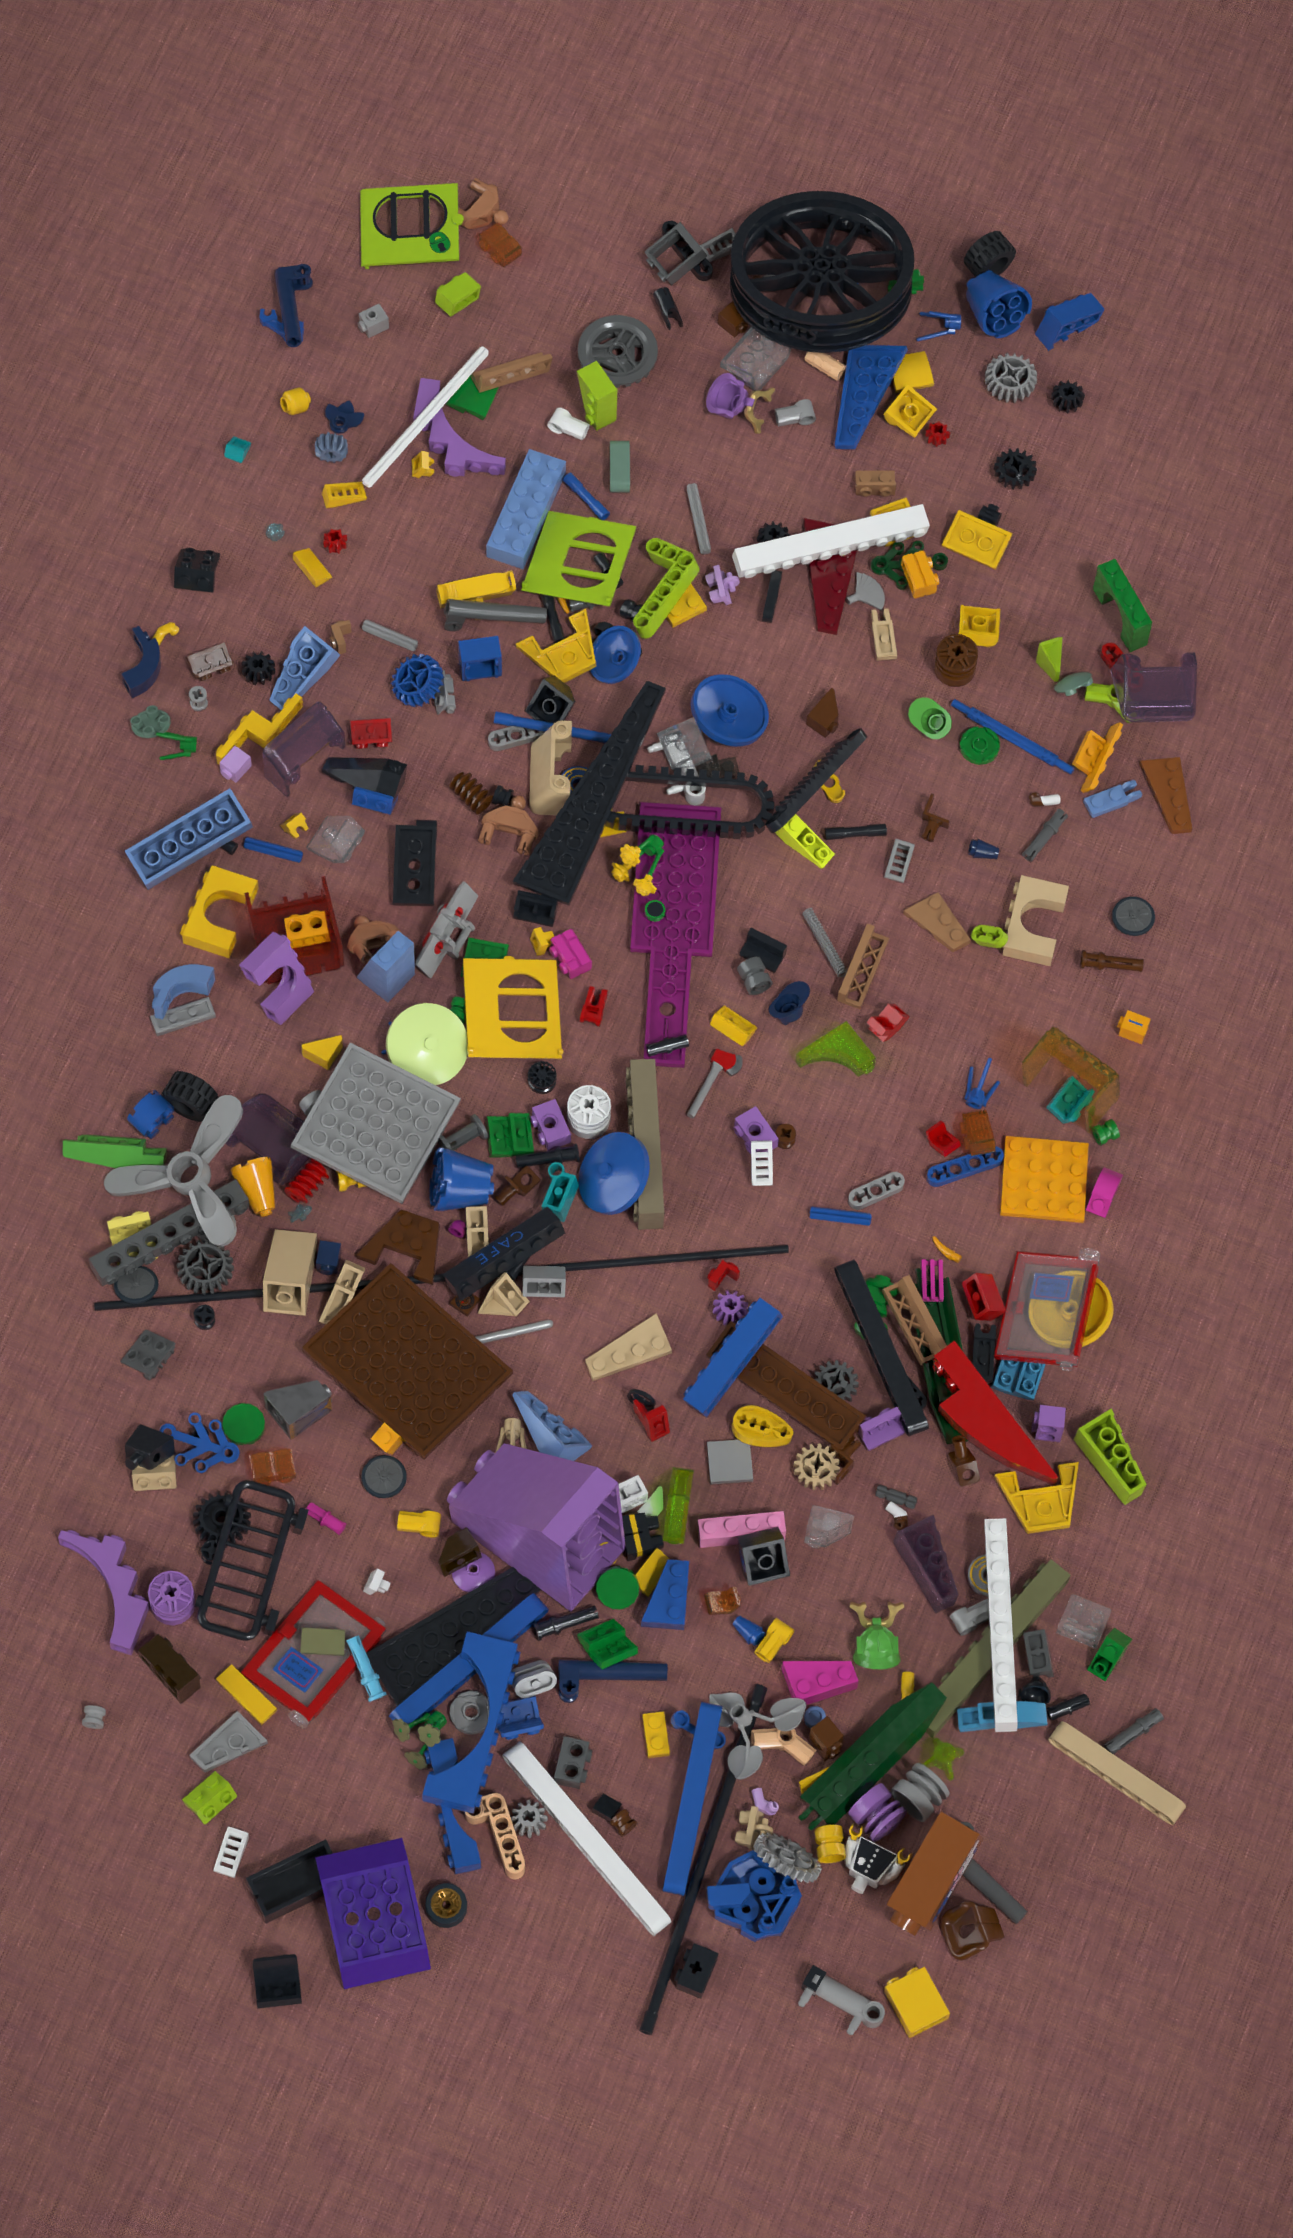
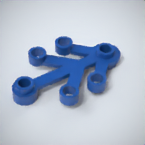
M197 1412L191 1413L188 1421L191 1425H194L200 1438L177 1431L176 1427L171 1423L164 1424L159 1430L164 1433V1430L169 1428L174 1439L197 1446L186 1453H179L175 1456V1463L178 1466H184L189 1460L207 1451L217 1453L207 1460L196 1462L195 1469L199 1473L206 1472L209 1467L221 1461L228 1464L233 1463L240 1455L238 1446L233 1442H228L222 1430V1423L218 1419L210 1421L209 1429L215 1432L220 1445L212 1443L201 1422L202 1417ZM192 1415L199 1417L197 1423L191 1421ZM218 1422L219 1429L214 1430L211 1424ZM226 1449H231L233 1451V1455L231 1457H227L225 1455ZM178 1456H184L185 1462L179 1463L177 1460ZM203 1462L206 1468L199 1470L198 1463Z

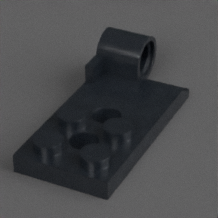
M416 820V825H396L393 905L434 906L437 820ZM412 861H417L421 866L418 870H412L409 868V864ZM411 881H418L420 883L419 888L416 890L410 889L408 884Z

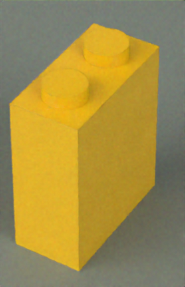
M915 1967L906 1973L907 1976L901 1979L895 1977L889 1980L884 1990L909 2039L949 2019L950 2016L949 2010L925 1967L921 1969Z

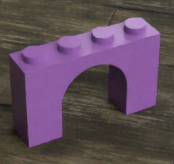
M272 932L239 966L245 977L259 986L277 969L283 967V975L278 987L260 1004L267 1018L282 1025L314 993V990L311 986V980L304 973L305 968L297 960V953L290 946V940L283 934L280 936Z

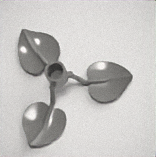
M737 1693L710 1694V1704L723 1706L719 1726L730 1727L736 1722L746 1742V1746L739 1745L735 1747L728 1756V1767L735 1778L741 1780L751 1776L759 1769L763 1760L761 1748L759 1746H750V1741L744 1727L751 1724L752 1717L755 1716L768 1722L775 1721V1726L778 1730L790 1731L795 1729L803 1718L806 1709V1702L804 1700L786 1698L776 1702L770 1709L773 1716L770 1718L756 1713L754 1710L749 1711L745 1707L744 1699Z

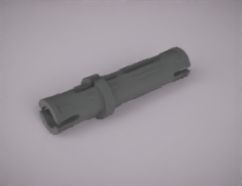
M1056 810L1055 814L1049 821L1043 824V829L1022 853V856L1027 861L1032 862L1049 839L1058 833V828L1068 818L1067 814L1063 816L1065 813L1063 810Z
M1154 1708L1146 1716L1137 1718L1134 1724L1103 1744L1104 1748L1115 1754L1143 1733L1147 1734L1150 1728L1164 1720L1162 1713L1157 1708Z

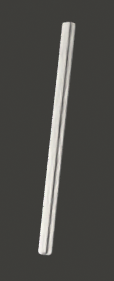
M483 346L479 347L365 475L362 483L366 487H372L488 356L486 348Z

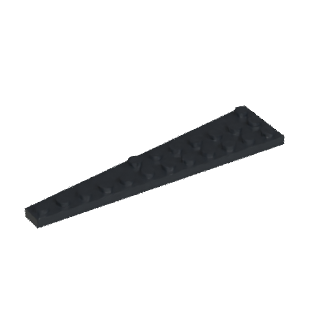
M646 681L633 700L631 707L627 709L622 720L611 733L612 735L606 744L603 745L596 759L593 760L566 800L563 808L556 815L551 826L544 833L539 844L534 848L529 859L526 860L514 878L513 884L570 906L665 694V687Z

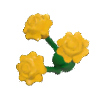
M650 835L639 846L633 847L625 844L624 847L620 848L622 852L620 857L624 864L621 865L613 862L612 876L618 882L624 880L629 882L628 871L632 866L635 867L636 864L640 863L639 858L644 853L649 856L656 855L644 879H635L633 883L636 887V892L642 896H648L650 893L655 894L657 888L652 883V875L661 855L665 852L662 849L664 846L662 839L657 835Z

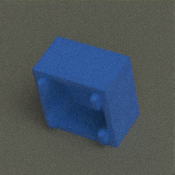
M498 636L458 641L462 681L468 682L475 679L499 678V676H502V655Z

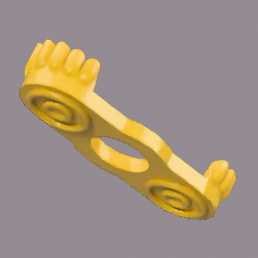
M833 774L830 778L835 781V785L829 788L823 784L820 788L825 791L832 803H839L845 796V790L841 789L838 777Z

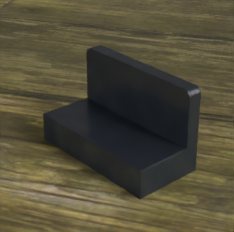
M750 928L747 933V941L739 955L745 959L760 957L766 969L775 973L786 955L787 945Z

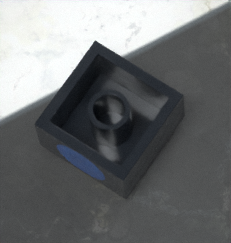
M779 1527L737 1537L742 1571L748 1586L790 1576L785 1541Z

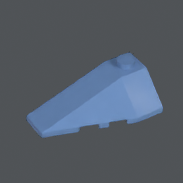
M306 626L303 627L292 641L291 650L284 661L282 673L277 679L269 700L280 710L284 708L286 700L292 698L295 693L302 697L331 668L340 656L337 651Z
M529 1391L513 1393L512 1396L540 1453L574 1461L591 1449L592 1445L576 1428L571 1430L564 1425L562 1417L549 1413L547 1411L548 1406Z

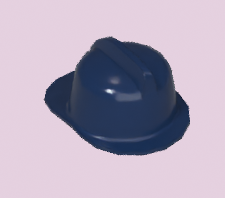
M797 981L786 986L769 1006L770 1015L778 1018L785 1026L798 1020L803 1014V1004L810 995L809 985L806 982Z

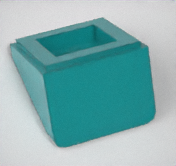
M233 436L226 444L224 457L242 463L251 447V443Z

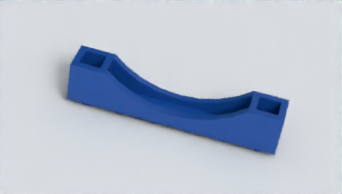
M453 1738L441 1740L433 1747L427 1746L428 1751H424L426 1764H431L432 1771L429 1772L430 1775L441 1773L458 1763ZM440 1806L441 1813H438L440 1827L445 1826L446 1834H442L445 1847H449L451 1855H447L449 1868H454L455 1874L481 1869L477 1842L469 1837L459 1826L451 1808Z

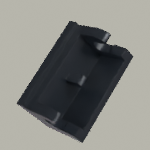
M518 890L513 919L553 927L558 910V901L543 895Z

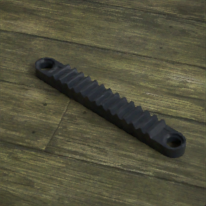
M862 728L854 730L843 741L835 743V747L830 748V752H827L826 756L816 763L817 766L812 767V771L807 773L808 776H804L803 780L793 787L794 790L784 797L785 800L780 801V805L775 806L776 812L765 823V826L771 833L780 830L866 740L867 735Z

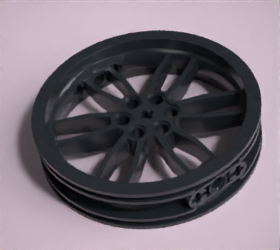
M831 191L794 193L777 198L759 207L744 220L737 230L731 248L730 293L737 311L745 322L759 334L773 342L808 352L829 353L852 350L870 344L885 336L904 317L912 296L914 250L911 240L902 225L891 214L872 202L853 195ZM802 229H827L823 246L814 247ZM836 230L850 233L838 246L830 244ZM787 233L800 249L783 240L780 235ZM858 236L882 250L847 255L853 248ZM766 242L781 256L786 258L747 262L752 254ZM891 263H893L894 266H895V267L871 268V266H878V265L891 264ZM748 275H775L749 279ZM897 280L894 287L879 301H876L858 284ZM797 287L792 292L785 307L773 302L761 293V291H779ZM844 294L860 302L865 308L857 310ZM806 296L813 298L807 313L794 311V308ZM821 296H830L843 314L816 315Z

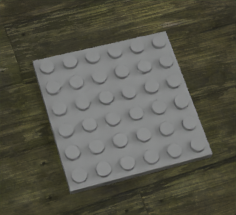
M349 1043L293 1140L291 1148L403 1204L458 1107L461 1098Z

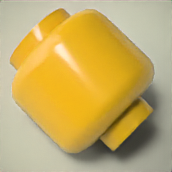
M300 387L285 391L280 399L282 410L289 415L306 412L311 402L309 393Z

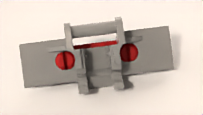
M464 881L458 886L450 902L441 909L423 940V949L415 961V965L430 979L446 953L450 957L458 959V953L470 932L475 930V926L466 918L478 895ZM454 928L463 929L456 942H454L450 938Z

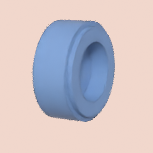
M812 1706L806 1710L804 1722L809 1728H812L826 1717V1713L822 1708Z

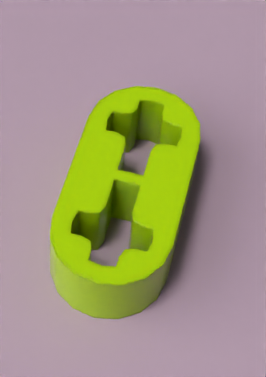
M978 925L971 933L972 939L980 946L1001 948L1008 941V935L999 927Z

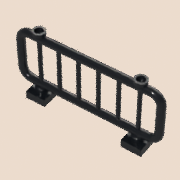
M245 1480L235 1486L232 1494H227L224 1506H227L228 1510L203 1595L198 1594L195 1607L199 1608L197 1619L202 1628L238 1640L249 1641L258 1636L262 1626L265 1627L264 1634L272 1636L280 1611L271 1609L269 1615L265 1614L290 1525L294 1526L293 1533L301 1535L309 1511L300 1507L298 1514L294 1513L296 1502L289 1492L255 1481ZM244 1489H251L284 1499L287 1502L285 1514L239 1501L242 1491ZM237 1506H243L283 1518L279 1534L234 1522ZM232 1525L277 1538L273 1555L228 1542ZM230 1546L271 1558L268 1574L221 1562L225 1547ZM220 1566L266 1579L262 1595L216 1582ZM214 1586L260 1599L256 1615L210 1603ZM208 1606L253 1619L252 1629L249 1632H242L207 1621L206 1613Z

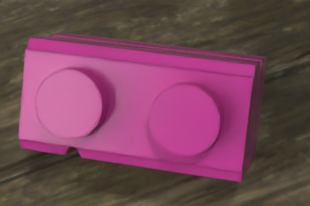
M569 929L551 939L549 951L553 958L557 957L560 961L559 967L564 975L567 974L570 979H573L592 969V961L573 929Z

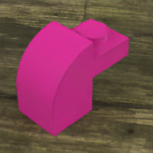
M1104 1167L1096 1181L1086 1211L1105 1218L1123 1174Z

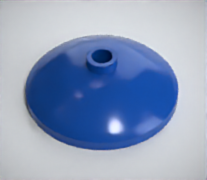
M613 626L603 631L593 643L597 667L590 671L597 680L606 684H615L626 679L636 668L641 654V644L637 634L625 626Z

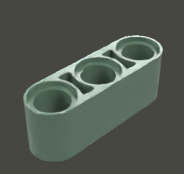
M610 441V493H630V441Z

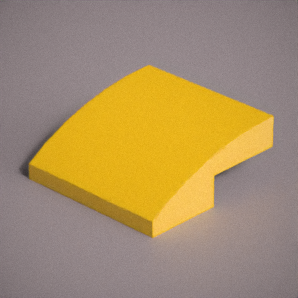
M925 351L905 355L893 377L895 393L901 392L907 384L914 390L934 386L931 368Z

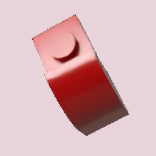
M895 1003L888 1004L879 1016H871L867 1021V1024L870 1025L868 1029L882 1042H885L901 1029L910 1016Z

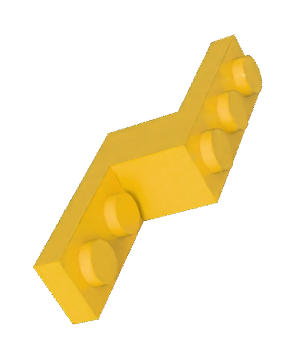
M295 693L292 698H288L284 703V708L280 713L277 712L273 716L271 722L253 710L248 715H245L240 721V726L236 730L231 731L226 743L218 747L216 751L217 764L220 765L219 762L234 746L240 748L247 738L268 750L303 707L302 697Z

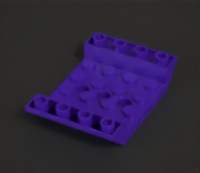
M402 1838L315 1857L344 1989L431 1969L410 1866ZM394 1902H398L402 1906V1912L399 1915H392L389 1911L390 1905ZM372 1907L380 1910V1917L377 1920H370L368 1918L367 1912ZM350 1912L358 1915L359 1919L355 1925H348L346 1922V1915Z

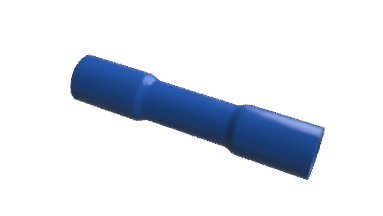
M571 472L563 478L568 487L579 495L600 520H605L609 517L610 512L586 490L583 484Z

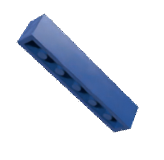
M762 1298L754 1301L749 1306L748 1314L737 1322L736 1330L732 1335L729 1334L724 1339L723 1347L719 1352L716 1351L711 1356V1363L706 1369L703 1368L697 1375L698 1380L693 1386L690 1385L684 1393L685 1397L683 1400L706 1418L783 1318L780 1311Z

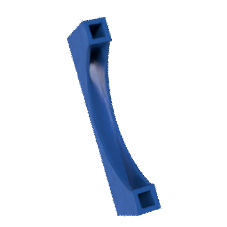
M466 1633L461 1651V1659H466L472 1665L485 1687L489 1702L488 1723L479 1743L462 1761L435 1775L428 1774L422 1794V1801L474 1814L475 1807H480L482 1795L479 1792L481 1786L485 1787L488 1774H485L486 1766H491L493 1753H490L492 1745L496 1746L499 1733H496L497 1725L501 1726L504 1718V1713L501 1710L503 1705L508 1703L510 1692H507L508 1684L512 1685L515 1677V1672H512L514 1664L518 1665L521 1652L517 1651L518 1644L476 1633Z

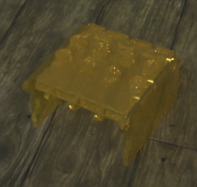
M1052 1027L1049 1031H1046L1022 1061L1023 1084L1028 1087L1049 1059L1055 1057L1066 1068L1074 1071L1081 1079L1086 1080L1099 1091L1085 1108L1086 1132L1090 1133L1092 1127L1101 1120L1113 1103H1116L1120 1098L1119 1074L1107 1064L1102 1063L1099 1058L1088 1050L1086 1051L1076 1041L1068 1038L1057 1027Z

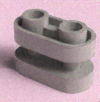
M538 1660L512 1670V1672H515V1677L511 1686L521 1698H528L549 1691L557 1682L556 1675L550 1665L544 1660Z

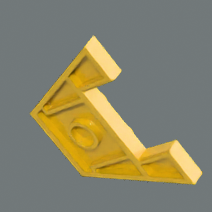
M586 609L569 617V622L574 628L575 634L544 650L540 648L534 636H530L516 643V648L550 676H556L564 683L597 667Z
M1079 1462L1058 1465L1057 1470L1061 1485L1020 1491L1016 1471L995 1474L994 1477L1027 1534L1070 1527Z

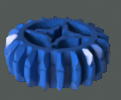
M421 653L419 656L413 654L412 658L406 657L405 663L400 662V668H395L397 673L392 675L394 679L391 682L392 687H394L392 691L397 699L405 705H410L411 707L418 705L422 707L424 702L429 704V699H435L436 692L441 693L438 688L443 686L441 680L445 677L442 674L443 670L439 663L431 656H425Z

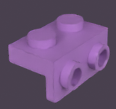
M898 1407L893 1409L886 1408L880 1412V1415L874 1418L868 1417L864 1423L860 1424L858 1434L868 1451L905 1433L900 1422L901 1412Z

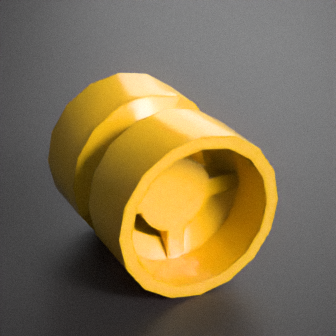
M824 1825L814 1830L815 1841L819 1845L816 1848L818 1862L836 1863L846 1858L845 1845L841 1843L844 1838L842 1826Z

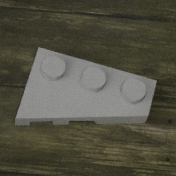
M237 1711L189 1756L206 1773L268 1744V1741Z

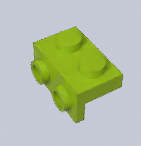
M214 1771L184 1797L182 1801L199 1817L203 1824H207L237 1797V1794L230 1783Z

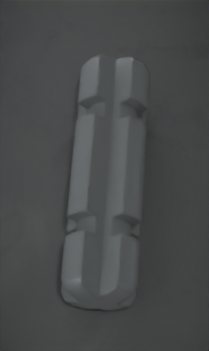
M883 1485L877 1487V1497L882 1499L885 1497L887 1498L886 1500L902 1506L905 1504L908 1508H915L917 1497L912 1495L906 1496V1493L892 1488L889 1490Z

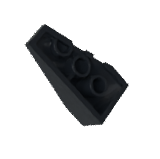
M328 757L322 772L341 783L347 782L351 784L353 790L355 787L392 796L394 804L405 783L407 764L386 758Z

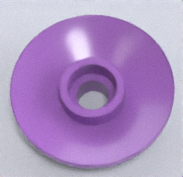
M481 1553L482 1558L452 1573V1578L457 1587L469 1593L495 1577L494 1564L487 1555ZM476 1567L477 1571L473 1573L469 1569Z

